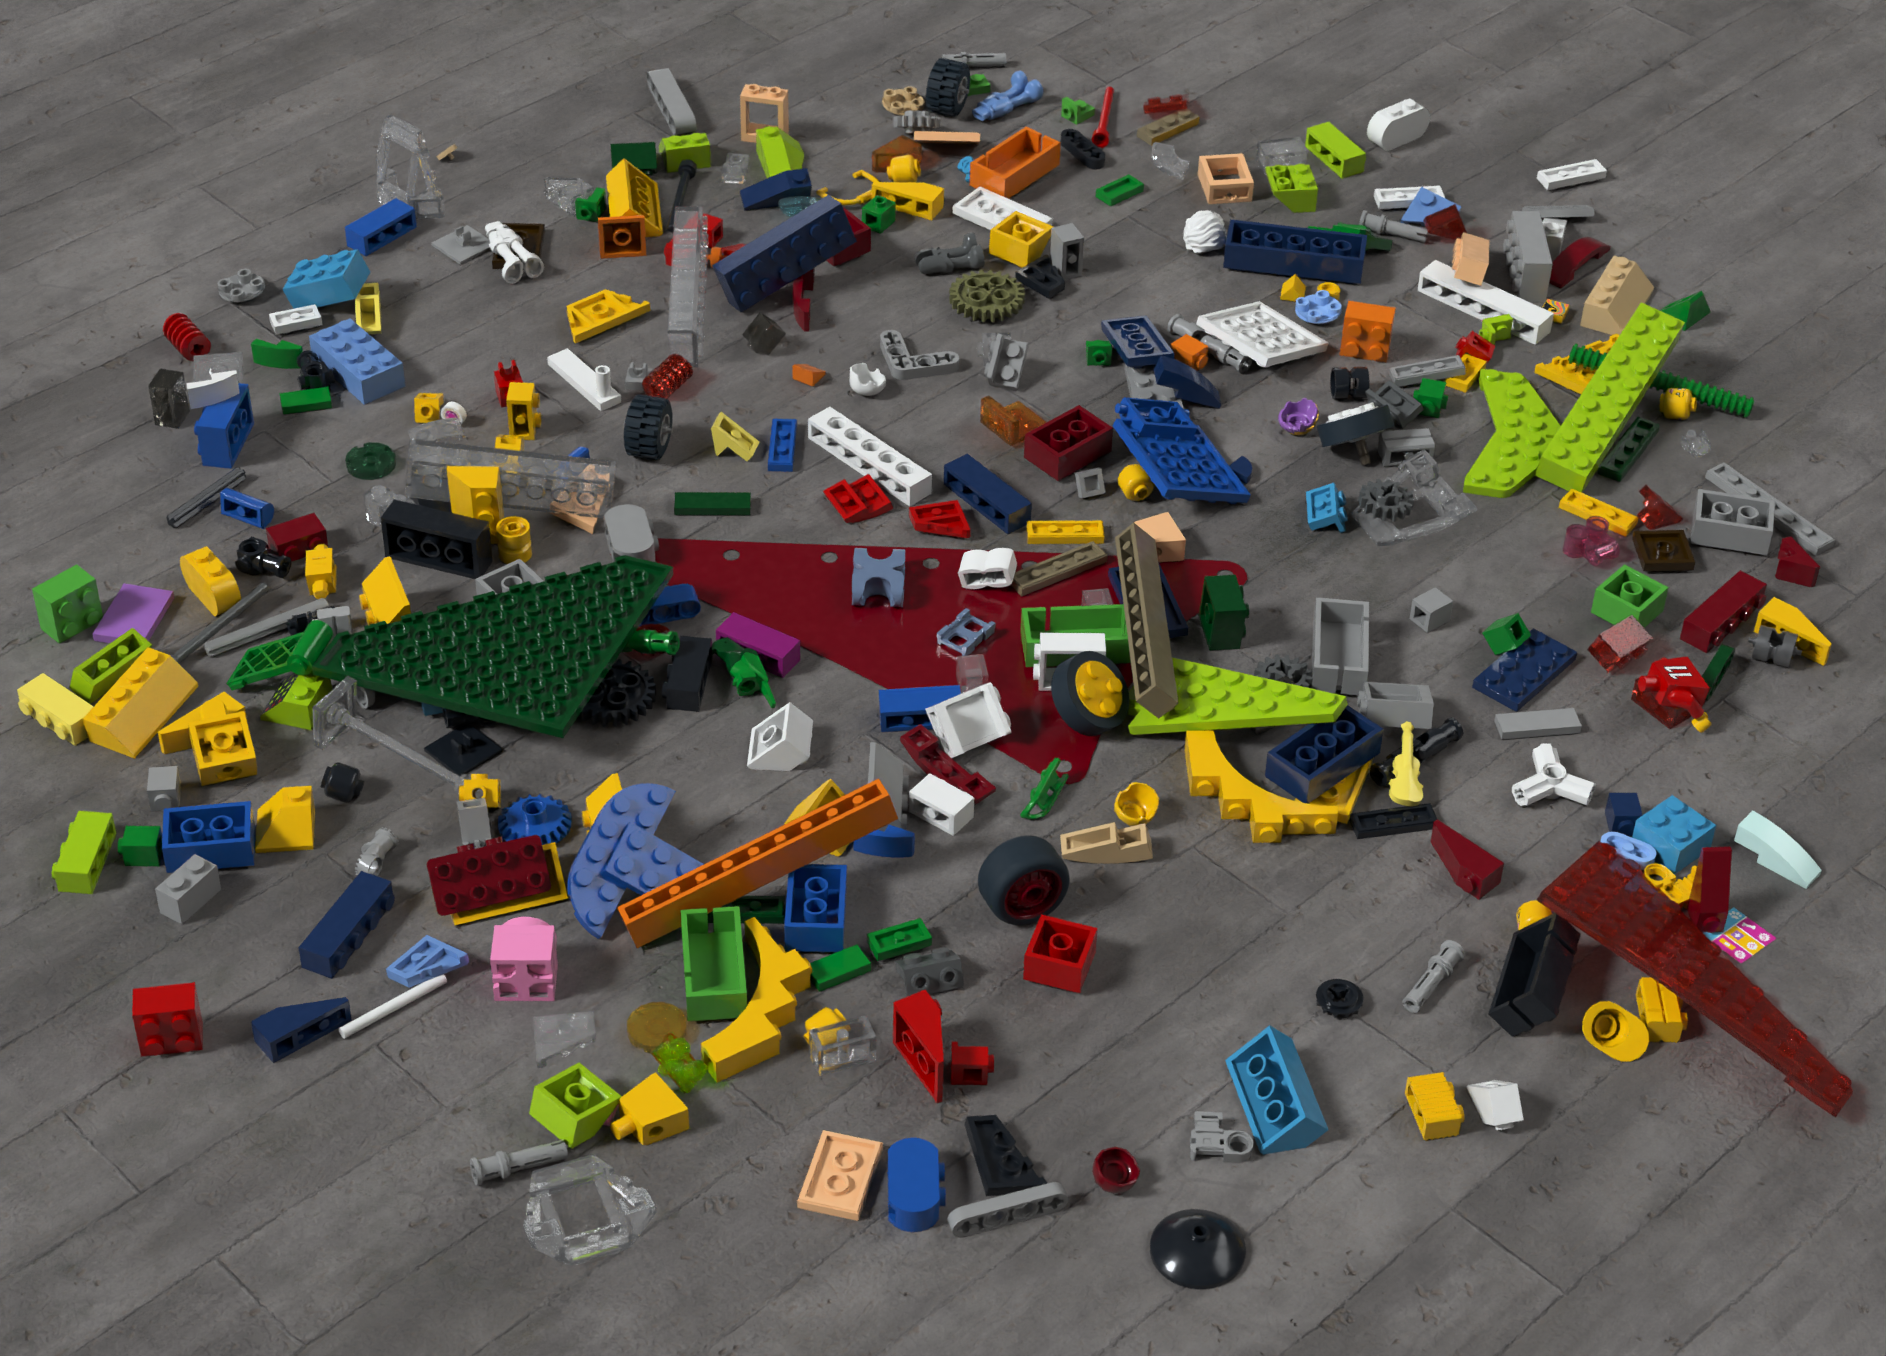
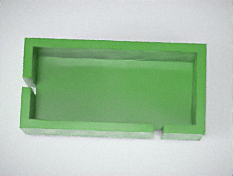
M1124 604L1051 607L1049 631H1045V607L1022 608L1021 639L1026 667H1033V664L1039 663V660H1034V645L1040 644V633H1105L1106 657L1114 664L1131 663ZM1047 654L1046 666H1058L1077 654Z
M739 906L713 908V933H708L707 908L681 910L687 1021L738 1018L747 1007Z

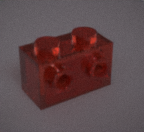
M1631 615L1599 634L1587 650L1609 673L1617 667L1620 670L1632 661L1633 657L1636 660L1641 658L1648 651L1646 646L1653 637Z

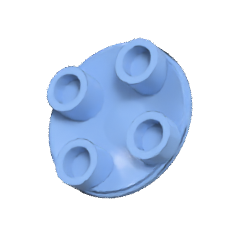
M1319 290L1314 295L1297 298L1295 312L1300 319L1306 322L1323 324L1337 319L1341 315L1342 305L1335 298L1329 296L1328 291Z

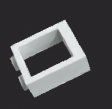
M1040 633V644L1034 645V660H1039V663L1033 664V680H1038L1039 691H1051L1052 676L1056 669L1046 668L1047 654H1079L1084 651H1094L1106 656L1105 633Z

